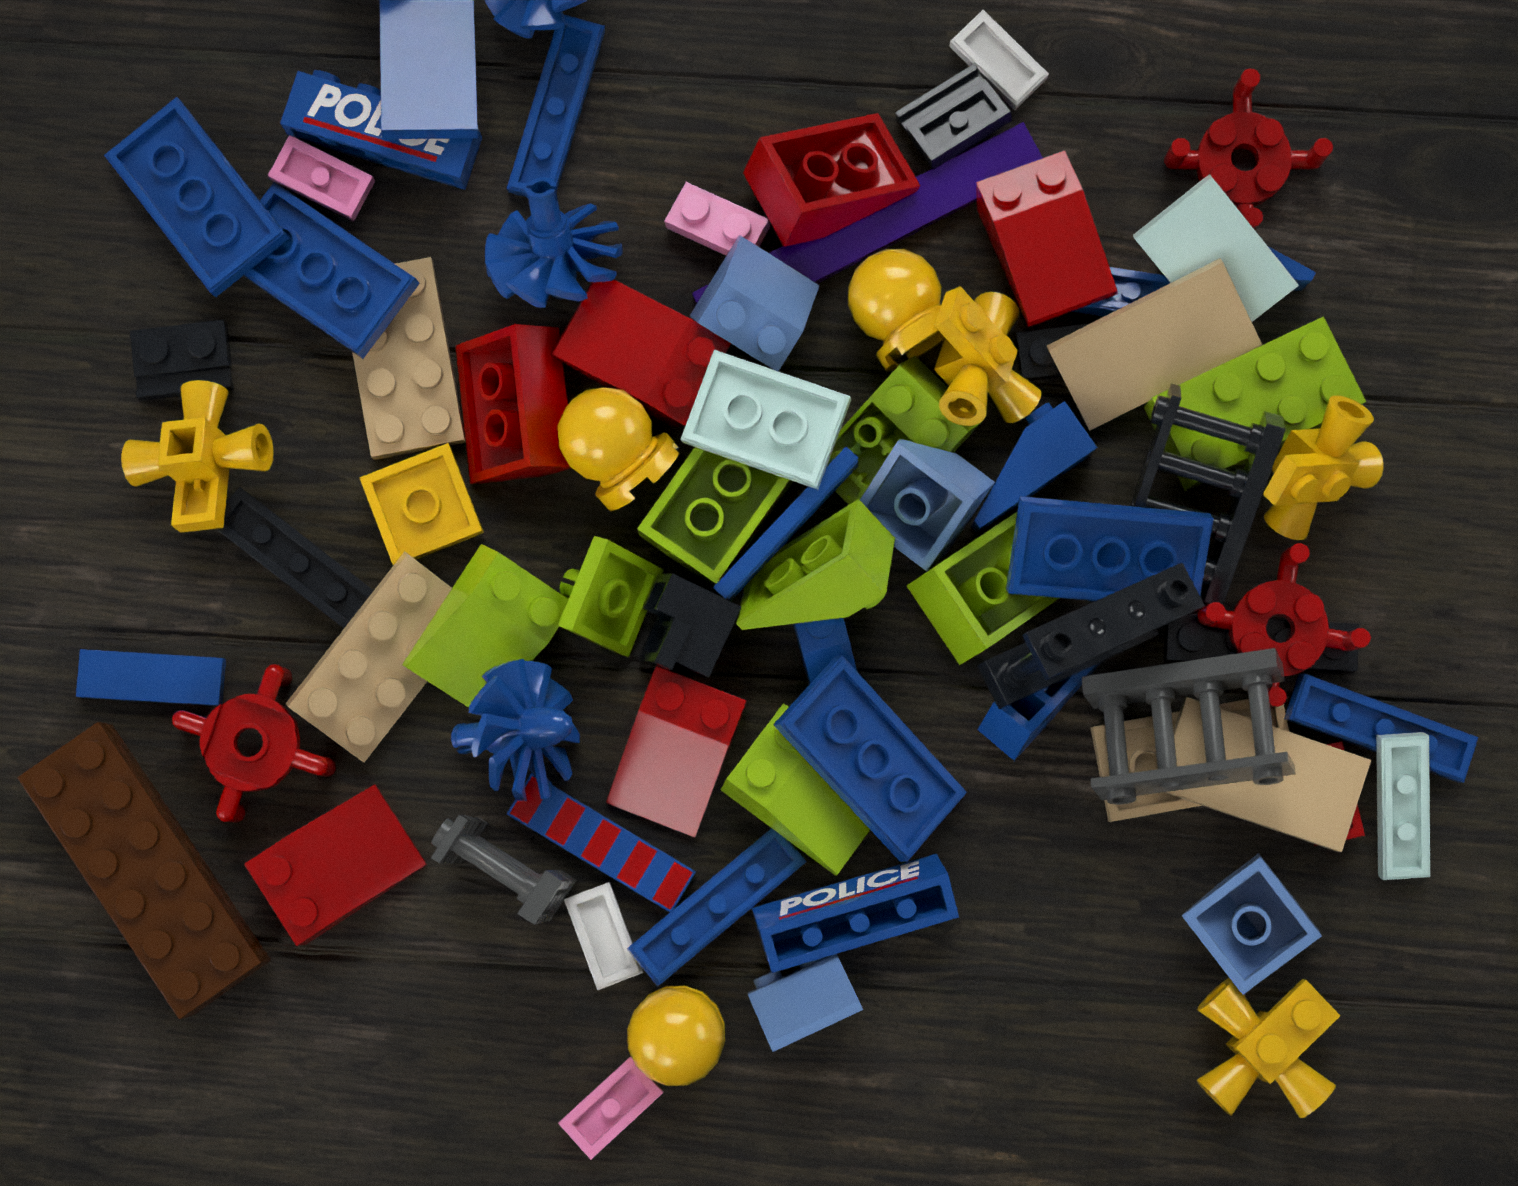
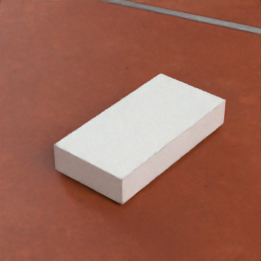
M984 10L970 21L949 44V47L969 66L974 64L977 67L981 77L986 79L995 92L1014 110L1047 80L1049 75Z
M610 882L564 899L597 990L643 973L642 967L627 950L633 943Z

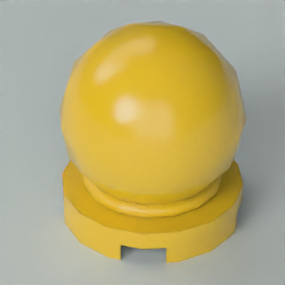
M885 249L868 256L855 269L848 286V307L854 322L867 336L883 341V346L877 351L876 356L886 372L893 371L898 367L895 359L905 354L908 359L914 356L918 358L944 341L945 337L934 326L941 307V285L934 268L922 256L906 249Z
M596 388L585 390L566 406L558 423L559 448L568 465L584 478L600 481L595 495L609 511L617 510L633 501L635 497L629 491L646 477L654 484L671 467L679 455L676 450L678 446L667 433L652 436V422L643 405L621 389Z
M685 985L665 986L650 993L634 1010L627 1028L628 1050L635 1066L650 1080L666 1086L689 1085L704 1078L718 1063L725 1043L724 1019L717 1004L703 991Z

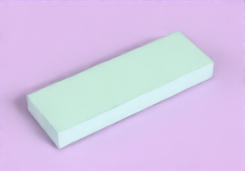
M1424 732L1376 735L1378 876L1382 880L1430 877L1429 735Z

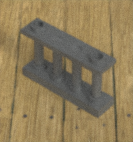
M1271 648L1083 676V695L1093 709L1098 708L1104 712L1110 776L1091 778V787L1101 800H1107L1109 804L1121 805L1136 801V796L1252 780L1257 785H1272L1282 782L1283 776L1296 775L1295 765L1288 752L1275 753L1268 689L1272 687V683L1285 681L1283 663L1276 649ZM1243 687V690L1248 691L1255 756L1226 760L1219 696L1224 693L1223 690ZM1194 695L1200 699L1206 763L1177 767L1171 703L1175 701V697ZM1146 702L1152 707L1158 769L1129 773L1123 710L1128 707L1127 704Z
M459 814L455 822L449 818L443 822L431 842L432 845L437 847L431 857L439 864H463L465 860L519 894L517 900L522 902L523 906L517 913L533 925L552 920L577 881L562 870H545L544 873L538 874L481 837L489 824L482 818Z

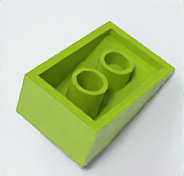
M859 499L784 545L745 586L736 624L742 630L845 618L862 608L870 609L876 606L887 592L895 537Z
M1017 512L907 585V588L959 665L988 649L1059 599L1054 597L1008 594L1006 584Z
M481 544L402 665L469 707L475 696L487 684L482 677L486 671L508 661L518 659L532 661L545 648L559 628L558 624L568 598L501 553Z
M783 703L727 777L720 790L837 876L870 829L773 725L789 708Z

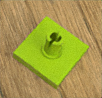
M594 536L580 571L570 569L563 576L565 579L574 581L575 584L574 586L564 582L560 584V593L568 598V602L558 626L614 653L629 657L647 610L642 609L657 575L662 574L664 569L607 539Z

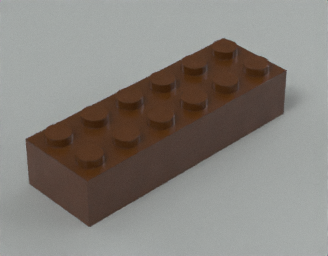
M95 723L17 777L178 1019L193 1016L272 961L112 724Z

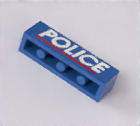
M314 70L312 75L297 71L280 122L288 137L291 135L311 144L466 190L482 141L479 128L478 138L382 139L381 90L359 83L357 88L340 84L338 77L321 70Z
M937 854L752 908L771 973L959 918L948 872Z

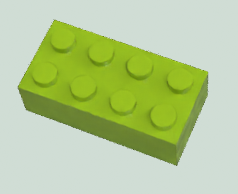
M1324 317L1179 384L1182 397L1179 406L1248 427L1252 423L1259 425L1264 411L1283 416L1286 430L1280 446L1285 443L1291 430L1320 428L1331 396H1344L1357 401L1361 405L1366 402ZM1166 390V391H1164V392H1162V393H1160V394H1158V395H1161V396L1166 397V396H1167V393H1168V390ZM1158 395L1152 397L1144 406L1149 419L1151 418ZM1152 424L1154 430L1156 429L1157 425ZM1172 425L1164 448L1166 452L1226 470H1231L1246 463L1249 452L1243 450V445L1176 425ZM1178 476L1185 491L1202 484V482Z
M695 447L637 530L639 536L714 587L737 563L794 481Z

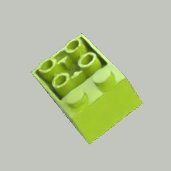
M914 356L901 363L841 428L828 465L847 447L858 457V467L835 492L849 505L858 499L860 500L900 439L954 453L981 423L974 426H962L944 417L939 408V401L948 387Z

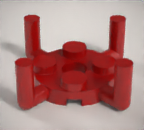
M1250 68L1242 73L1233 88V113L1212 123L1202 137L1197 150H1190L1188 140L1184 138L1175 139L1164 157V163L1170 169H1196L1200 181L1210 174L1254 230H1256L1263 221V214L1254 206L1262 204L1276 194L1287 180L1291 169L1319 168L1331 154L1333 144L1327 138H1320L1313 144L1310 150H1291L1280 122L1252 112V93L1260 82V74L1257 70ZM1237 149L1250 151L1256 160L1255 168L1249 171L1237 169L1231 160L1232 152Z
M1297 543L1282 552L1277 580L1262 583L1248 591L1238 601L1233 611L1225 610L1224 606L1219 602H1213L1203 607L1198 613V620L1202 625L1229 630L1230 641L1237 653L1275 648L1283 663L1284 677L1298 674L1310 668L1319 659L1325 647L1354 651L1367 646L1371 640L1370 633L1364 628H1357L1350 632L1330 629L1322 600L1307 588L1296 583L1299 564L1305 562L1310 554L1308 547L1302 543ZM1272 616L1284 617L1289 622L1291 634L1287 641L1282 643L1275 642L1268 636L1266 624ZM1280 682L1272 683V687L1268 689L1270 709L1282 706L1286 702L1287 696L1285 691L1279 688Z
M277 664L269 665L264 672L257 694H243L229 699L212 710L207 718L183 710L175 712L172 716V724L175 728L200 736V749L207 767L214 778L225 785L216 809V815L221 821L240 822L245 816V809L239 804L243 792L261 791L275 787L291 772L293 767L324 777L332 776L336 771V763L332 759L300 749V734L297 721L283 705L275 701L280 686H288L292 681V673L287 668ZM255 729L261 734L263 745L256 755L246 757L238 749V738L245 730Z

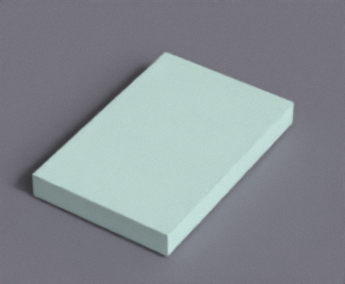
M1210 174L1133 234L1137 243L1170 283L1221 258L1251 322L1299 286Z
M714 350L683 431L681 441L696 448L818 490L849 408L851 397Z

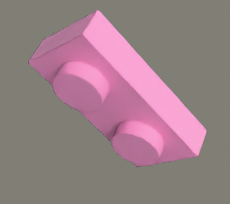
M291 135L287 138L268 174L272 182L353 222L375 183L373 176Z
M688 182L683 186L664 220L667 229L726 256L739 235L760 247L770 228L768 218Z
M630 1056L560 1120L558 1124L591 1160L660 1097L664 1091L655 1081L650 1080L635 1066Z

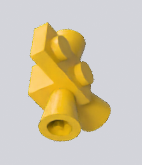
M961 286L945 293L934 324L945 337L934 370L949 385L939 401L940 411L944 417L955 424L974 426L985 419L987 391L1006 423H1015L1022 420L1035 409L1040 401L1041 390L1012 370L1018 350L1007 334L1019 317V308L1010 297L1004 294L986 292L979 295L973 301Z
M189 381L180 388L184 420L162 422L160 442L132 439L126 441L121 454L124 475L132 486L137 487L166 476H170L176 481L171 526L180 533L223 528L230 468L268 471L273 462L272 439L269 431L263 424H256L225 435L217 428L229 394L225 387L210 381Z
M1331 396L1321 428L1291 430L1272 467L1274 475L1263 493L1273 504L1264 514L1265 522L1270 528L1284 537L1293 540H1304L1307 538L1317 503L1338 501L1348 491L1350 486L1368 489L1378 483L1383 473V458L1380 451L1370 442L1362 441L1353 444L1374 421L1373 415L1366 407L1344 396Z
M1230 978L1219 984L1198 1006L1197 1010L1233 1035L1226 1045L1236 1055L1196 1080L1205 1092L1230 1116L1235 1112L1257 1078L1269 1084L1276 1080L1299 1118H1304L1315 1111L1334 1091L1336 1087L1334 1083L1298 1058L1340 1017L1338 1012L1307 980H1300L1268 1013L1259 1011L1256 1014L1245 995H1242Z

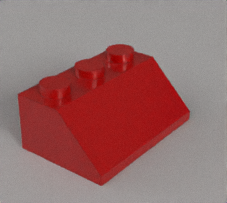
M514 324L455 345L470 484L542 477L571 469L559 448L558 423L568 405L563 362L551 355L560 339L558 327Z

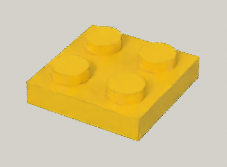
M449 443L359 477L393 565L404 551L416 560L484 533Z

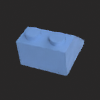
M739 235L690 314V317L773 370L779 371L805 328L820 285Z
M900 439L891 450L860 501L895 537L894 547L925 571H928L949 552L995 482L956 453Z
M1259 853L1223 879L1182 914L1184 920L1242 995L1322 937L1318 928Z
M837 954L801 964L799 969L782 976L781 971L768 972L753 980L756 989L748 992V996L772 1052L863 1010Z

